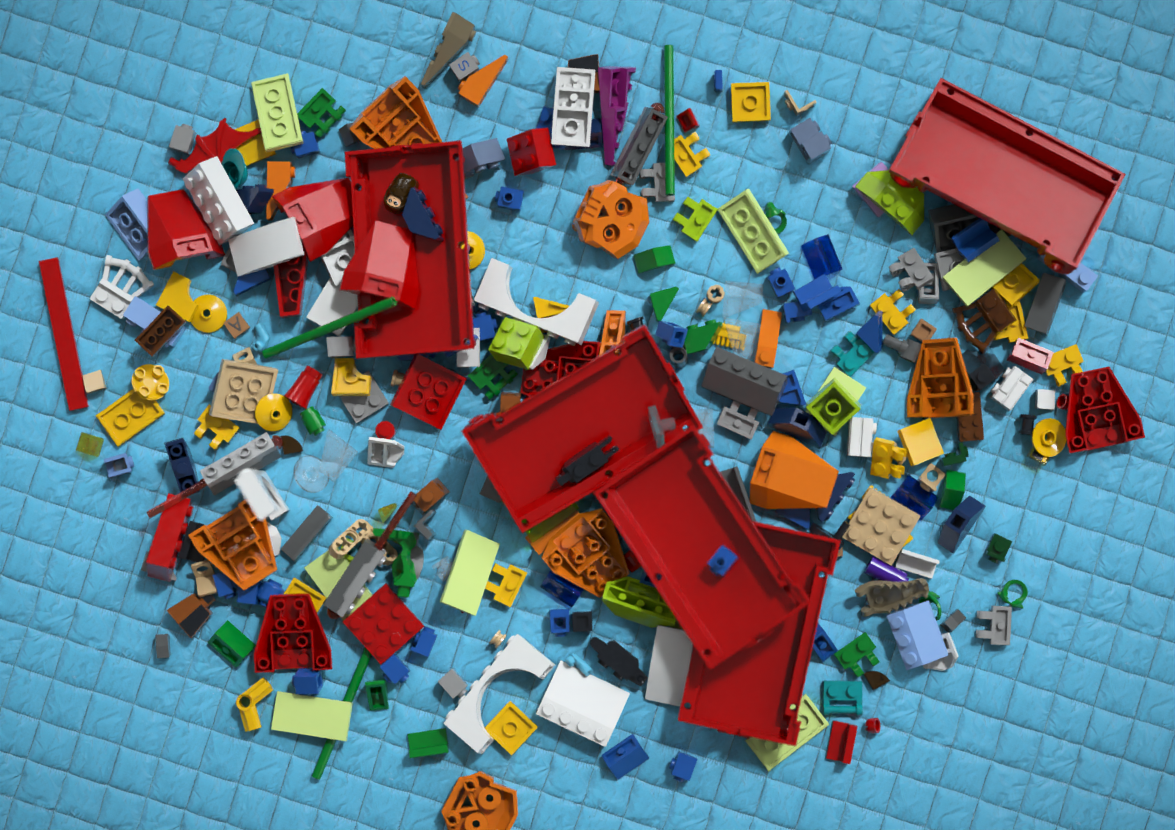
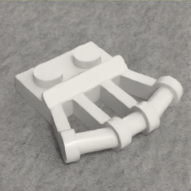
M107 255L103 278L100 280L90 300L119 318L124 319L123 314L133 298L141 296L153 287L154 283L148 280L142 272V268L139 266L135 267L128 259L121 260ZM111 265L121 267L112 283H110L108 280ZM127 270L132 273V276L122 290L117 285ZM138 278L143 286L132 295L128 294Z

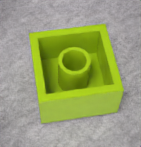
M505 317L488 350L496 361L529 370L545 337L537 326Z
M834 377L806 403V408L833 435L861 409V404Z

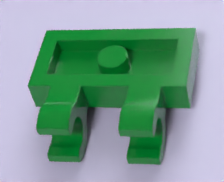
M866 632L834 653L845 670L850 667L857 677L864 674L857 664V661L864 656L867 657L872 666L880 662L872 652L877 647Z

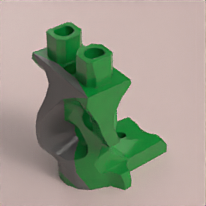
M373 528L374 536L391 540L402 546V552L393 561L392 573L394 585L398 586L397 596L409 597L410 587H414L424 562L423 548L419 544V533Z

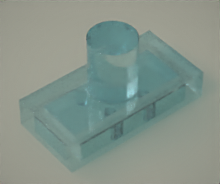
M656 405L648 407V415L656 446L660 448L665 445L663 431L676 429L674 417L660 420Z

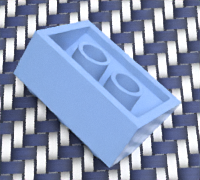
M137 188L123 195L105 216L139 261L148 255L147 200Z
M929 600L887 615L906 670L925 665L949 655Z

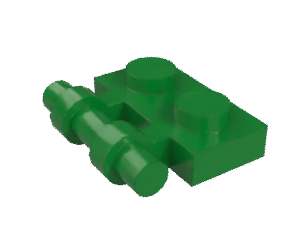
M321 88L297 115L310 129L317 124L320 128L315 134L321 138L324 133L327 134L330 131L329 128L336 121L342 118V114L346 110L340 106L335 111L332 106L337 101ZM328 111L331 116L323 123L320 119Z
M491 354L480 364V367L475 368L468 376L480 390L486 385L490 388L485 393L490 400L495 395H499L501 393L500 390L508 383L510 385L518 373L514 369L506 373L504 369L509 364L496 361ZM500 374L503 378L494 385L491 380Z

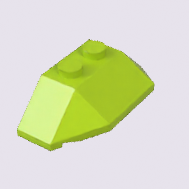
M889 170L866 172L855 187L910 235H913L924 222V194L917 187L904 188L895 183L890 176Z
M628 576L606 583L601 600L614 615L650 628L657 627V625H675L676 617L657 588L640 583V580Z

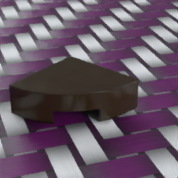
M281 436L284 455L303 451L302 445L295 438Z
M867 671L864 673L872 690L890 681L884 674L878 671Z

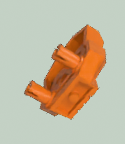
M611 180L589 186L573 219L574 224H572V228L578 232L581 242L594 248L600 247L613 258L619 259L638 247L649 224L647 198L628 193L626 187ZM620 203L623 205L621 210L618 209ZM609 229L610 235L606 236V231Z
M483 771L459 777L441 811L446 821L447 830H510L518 816L517 790L494 782V777ZM468 795L472 805L462 806ZM492 795L493 800L487 801L486 796ZM473 821H479L480 825L478 827H474L472 824Z

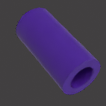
M874 556L871 557L864 571L865 574L879 581L909 580L907 573Z

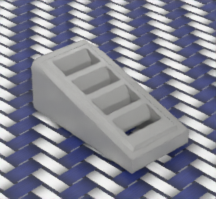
M925 263L929 270L934 271V273H931L934 281L925 286H933V289L920 288L918 290V303L937 304L939 300V274L936 263Z

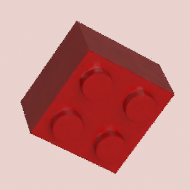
M548 128L530 129L507 138L515 176L533 174L556 165Z

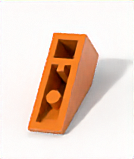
M501 56L469 76L466 81L462 80L458 87L459 96L479 108L509 60L508 56Z
M267 161V188L274 189L273 195L289 188L292 184V178L296 177V168L292 167L291 162ZM272 197L268 201L266 208V219L268 221H273L279 209Z
M763 309L754 362L773 369L782 312Z
M607 310L599 356L610 350L612 345H619L621 339L625 336L626 311Z

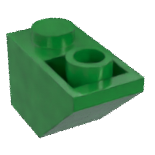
M716 319L706 321L705 326L698 327V324L687 326L688 331L684 341L687 354L710 349L723 327L722 322H716Z

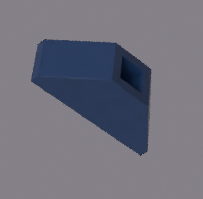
M415 187L411 188L402 214L410 231L416 235L439 242L443 241L442 234L444 232L441 226L435 223L433 219L435 214L431 207H427L425 203L427 198L422 190L419 191Z
M776 408L767 424L819 449L827 433L814 415L798 408Z
M184 438L165 442L164 444L181 496L200 492L196 467Z
M855 473L838 474L828 507L816 508L818 520L821 522L824 519L829 520L834 512L831 509L835 503L839 505L845 495L842 493L845 488L849 489L853 485Z
M968 496L954 509L945 522L938 544L954 554L986 506L975 498Z

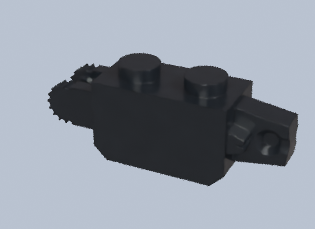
M611 436L604 438L598 443H591L564 463L565 466L561 468L563 472L555 477L560 486L568 481L571 483L576 481L577 483L608 462V458L619 451L616 445L605 453L602 452L601 449L612 441Z
M592 637L590 646L599 653L597 655L599 658L598 663L606 669L608 666L614 670L613 675L621 681L624 678L639 686L644 684L648 677L639 668V660L615 640L608 641L606 644L601 639Z

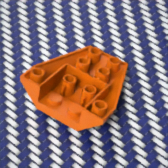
M773 431L761 448L750 482V504L765 509L827 508L839 471L792 436Z
M602 508L580 513L550 538L542 556L544 562L554 573L599 598L603 596L607 582L626 577L630 574L614 524Z

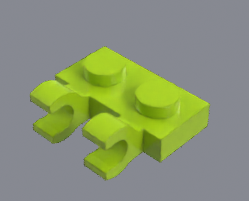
M687 196L683 204L694 210L689 219L677 212L672 220L683 226L682 233L697 242L718 209L703 199L697 203Z

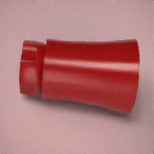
M307 365L304 372L300 373L284 397L306 410L323 374Z

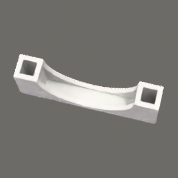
M491 258L474 298V301L479 303V308L486 311L491 308L496 310L495 314L505 318L508 315L513 317L514 320L535 325L540 331L541 329L547 331V335L555 339H558V336L565 338L564 342L575 346L576 343L582 345L599 305L597 300L578 293L574 302L558 315L549 318L528 316L517 308L510 293L509 283L513 268L506 263Z
M246 468L237 474L238 478L235 479V482L260 521L267 517L275 520L289 511L288 506L266 471Z
M519 634L510 637L506 643L507 647L496 654L493 664L491 666L488 665L483 670V676L480 680H476L470 686V692L467 695H463L457 703V708L451 710L445 717L446 721L444 724L479 754H483L494 741L486 731L481 718V701L489 684L498 676L510 671H527L544 680L555 666L552 661Z

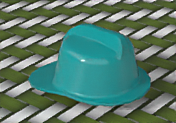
M235 148L227 150L221 164L234 188L237 189V187L247 181L248 171L242 154Z

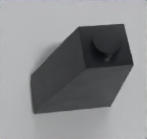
M966 350L962 353L973 392L983 389L1005 371V368L994 354H982L972 350Z

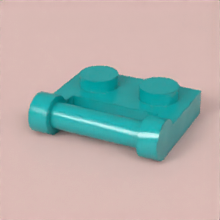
M823 680V715L856 714V716H862V681ZM830 700H856V706H830Z

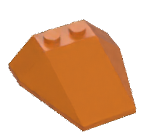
M406 76L388 86L359 114L349 128L364 144L374 149L388 148L396 145L442 142L419 90Z
M957 338L923 340L907 396V417L944 418L973 415V392Z
M247 499L238 503V507L211 524L203 525L188 535L197 551L244 591L277 571L266 518L260 521Z

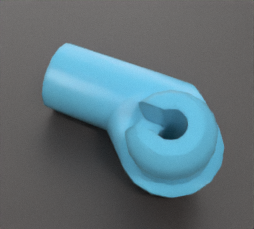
M263 323L254 326L258 338L253 343V349L260 352L266 349L270 340Z
M575 653L569 654L565 659L568 666L575 665L585 676H589L593 671Z

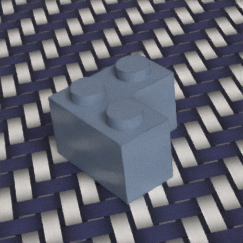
M808 118L789 131L808 165L827 154L832 144L827 134L823 135L822 131L818 132L820 127L811 118Z
M497 138L472 143L463 148V156L465 157V162L463 163L464 180L473 177L474 172L478 173L485 170L486 167L489 170L499 166V162L505 160Z

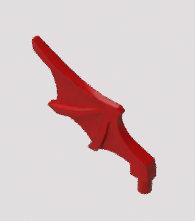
M224 118L211 134L204 137L196 136L194 150L187 159H180L178 161L171 157L168 164L175 167L179 172L188 174L199 163L214 157H218L222 163L227 150L237 149L248 140L261 134V128L246 132L238 131L231 128L226 123L227 119Z

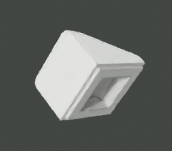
M1036 389L1035 409L1055 410V390Z

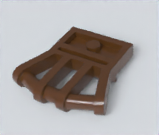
M996 289L991 290L968 307L952 308L953 313L956 315L957 329L959 332L962 331L965 341L978 348L982 354L988 350L997 334L1017 321ZM977 308L979 312L965 322L963 311ZM983 317L987 323L972 333L968 327ZM991 328L992 332L984 343L976 338Z

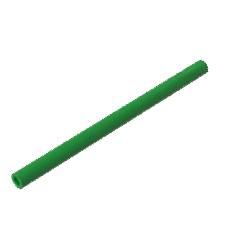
M665 45L664 108L665 116L668 117L665 122V195L674 196V46Z
M390 297L264 349L262 351L263 356L268 359L397 305L396 299Z
M364 648L343 701L353 702L372 656L366 648ZM326 739L312 777L321 779L336 743L335 739Z

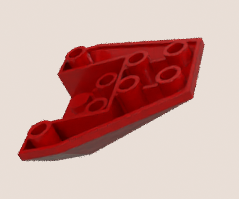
M349 178L289 187L272 196L281 213L284 212L287 218L295 217L302 248L310 262L327 254L353 227L352 192Z
M184 189L149 195L147 197V253L153 270L171 267L176 260L205 255L208 260L225 256L222 245H219L213 237L212 231L205 222L202 213Z
M375 221L345 268L339 290L357 295L362 292L385 299L394 297L397 305L415 309L419 286L414 237L410 229Z
M583 341L582 345L577 343L575 346L566 344L548 349L545 360L534 369L527 370L523 368L520 393L531 396L599 356L601 343Z
M1110 367L1071 374L1065 429L1069 454L1145 438L1141 418Z
M309 593L270 595L254 651L255 673L294 668L332 670V650Z

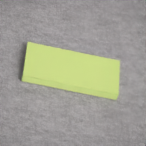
M288 73L251 82L266 153L304 144Z
M746 189L718 208V212L757 274L789 254L750 189Z
M1002 229L996 234L1000 240L969 263L964 259L942 278L966 307L971 305L1027 259Z
M464 530L440 602L476 616L500 544L469 530Z
M326 551L305 566L304 569L325 597L328 598L350 563L345 557L335 559L329 554V551ZM365 584L363 588L366 590L360 599L356 597L353 601L355 607L351 613L373 595ZM345 613V615L341 617L342 620L346 619L350 614Z
M277 691L271 730L347 741L353 703Z
M806 693L801 698L797 720L801 721L796 746L755 737L745 740L768 771L829 725ZM791 704L790 708L795 709L796 706Z

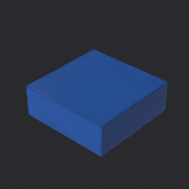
M715 70L714 91L722 92V70Z

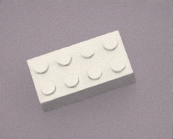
M218 157L199 163L183 178L186 188L190 191L195 204L200 209L205 222L210 227L213 237L219 245L229 242L228 239L241 235L254 224Z

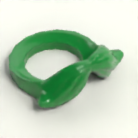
M1010 580L1004 585L1002 591L997 594L1003 602L1008 603L1011 607L1023 609L1022 603L1026 599L1028 591L1022 581ZM1017 583L1022 587L1023 594L1011 603L1007 597L1008 588L1011 584Z

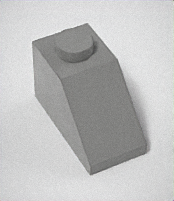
M327 337L328 357L354 356L356 347L353 337Z

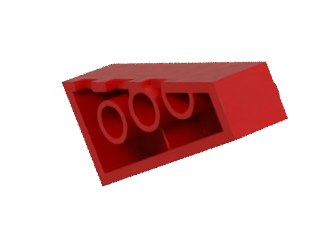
M305 253L302 256L274 265L281 318L302 316L308 258Z
M168 493L146 560L148 577L167 582L171 581L173 570L177 563L178 552L182 548V538L188 528L187 520L193 514L194 506H191V499Z

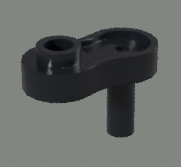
M843 521L834 535L815 523H812L808 530L811 532L810 534L841 540L850 524ZM842 540L840 541L839 550L844 545Z

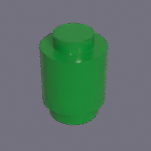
M313 406L300 413L301 421L310 435L314 434L317 436L325 431L323 427L326 424L318 410H315Z

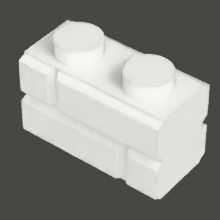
M1013 366L1011 369L1008 367L1002 374L1004 378L1000 384L996 383L990 391L993 393L990 398L1008 411L1012 410L1033 381V378L1016 366Z
M852 417L849 419L847 456L871 457L874 444L872 442V434H876L877 423H873V418Z

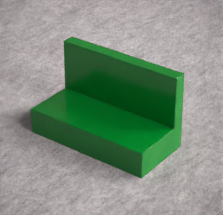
M228 620L208 641V644L236 668L256 647L249 638Z
M446 728L408 734L410 758L449 752Z

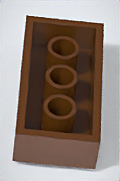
M167 305L135 341L152 357H155L187 322Z
M973 392V415L956 417L959 442L984 440L980 392Z

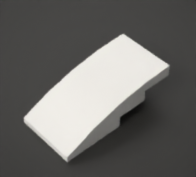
M557 67L551 144L590 147L595 70Z
M290 217L228 239L238 277L267 269L276 264L289 261V259L304 255L295 217Z
M351 229L327 254L321 256V260L335 286L341 284L343 272L355 254L354 235Z
M330 277L308 313L307 318L322 326L354 313L358 309L357 294L339 290L341 284L335 286ZM346 326L333 331V333L341 336Z
M657 625L647 682L646 700L681 707L693 651V643L684 630Z

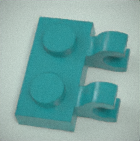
M850 331L844 338L853 347L846 354L838 345H835L830 350L839 359L836 365L849 377L874 353L861 338L858 340Z

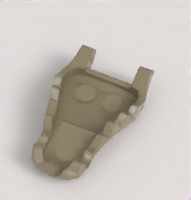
M923 578L911 581L877 580L860 585L855 589L857 597L866 596L868 605L861 608V613L863 617H867L876 613L890 614L891 611H898L899 607L906 608V605L912 604L914 599L916 600L919 597L927 598L929 585Z

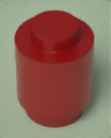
M382 421L376 426L375 432L378 438L391 440L396 434V428L392 423Z

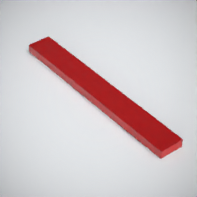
M59 258L39 261L69 411L87 408L89 404Z

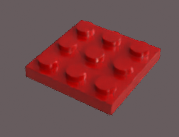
M415 354L390 405L442 430L467 378L419 354Z
M387 583L343 620L347 628L380 664H383L424 627V624Z

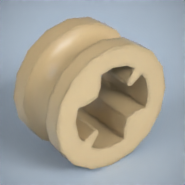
M705 298L695 312H700L701 316L704 317L713 303H708Z
M498 630L489 644H494V648L497 649L507 635H502L501 630Z

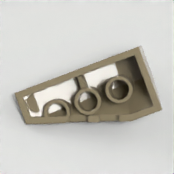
M452 12L442 33L443 43H439L436 47L435 60H431L421 82L423 88H426L467 46L468 42H472L475 38V25L455 12Z

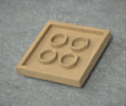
M222 359L209 415L258 424L255 418L256 405L262 397L273 393L278 369Z
M870 487L850 520V526L842 538L892 566L921 515Z

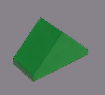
M671 245L651 248L634 255L638 274L675 264Z
M678 287L650 293L649 296L657 322L661 321L679 290Z
M946 470L939 507L954 510L962 502L965 493L966 473Z
M387 680L366 681L365 687L370 711L389 709Z

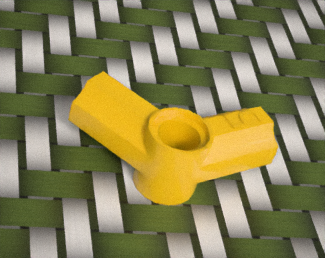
M264 677L236 699V705L239 708L245 732L262 727L256 704L274 690ZM243 696L250 699L248 707L243 706L241 703Z

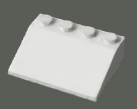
M561 660L536 714L606 747L630 693L591 674L585 676L578 668L568 666L566 662Z

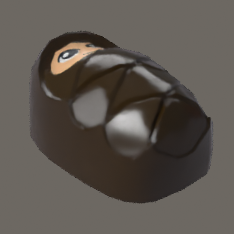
M399 173L385 193V209L394 214L403 213L410 189L413 187L419 188L418 181L408 174Z

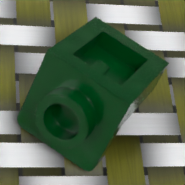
M963 442L958 443L959 455H956V452L944 454L945 458L940 459L941 466L966 462V457H969L967 446H963Z
M994 533L984 554L989 556L988 560L996 564L999 561L1005 562V556L1012 541Z

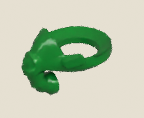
M768 202L765 206V215L768 220L775 215L781 218L780 226L774 229L779 234L786 228V213L782 209L776 208L772 202Z
M929 591L927 598L919 597V603L928 600L930 604L932 602L935 603L938 609L935 619L938 621L942 613L940 603L938 602L940 596L933 591Z

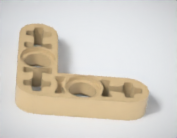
M363 519L356 520L330 545L328 550L333 558L341 559L359 542L363 544L368 538L375 539L378 545L386 550L383 555L386 557L383 565L389 566L393 564V561L398 556L397 551L384 538L374 536L373 527ZM361 527L363 530L357 533L356 530ZM346 535L351 536L354 542L347 541ZM342 544L343 548L338 551L336 548Z

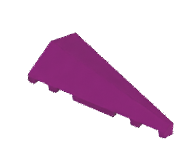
M598 67L605 165H615L614 153L615 149H619L620 144L617 142L618 133L623 131L628 108L627 93L628 90H632L630 79L631 74L636 72V67Z

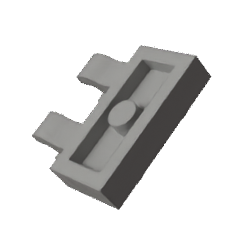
M653 163V169H641L640 179L654 178V188H642V197H655V202L675 201V195H665V163Z
M915 248L898 257L899 262L889 266L893 277L898 276L903 271H906L908 274V278H903L898 282L903 292L913 286H916L919 290L934 281V277Z
M736 401L732 402L730 409L724 406L717 424L752 440L759 424L758 421L754 420L758 411L750 408L748 415L745 416L737 412L740 403Z
M991 606V611H977L976 618L991 619L990 631L976 630V638H989V644L1010 645L1012 607Z

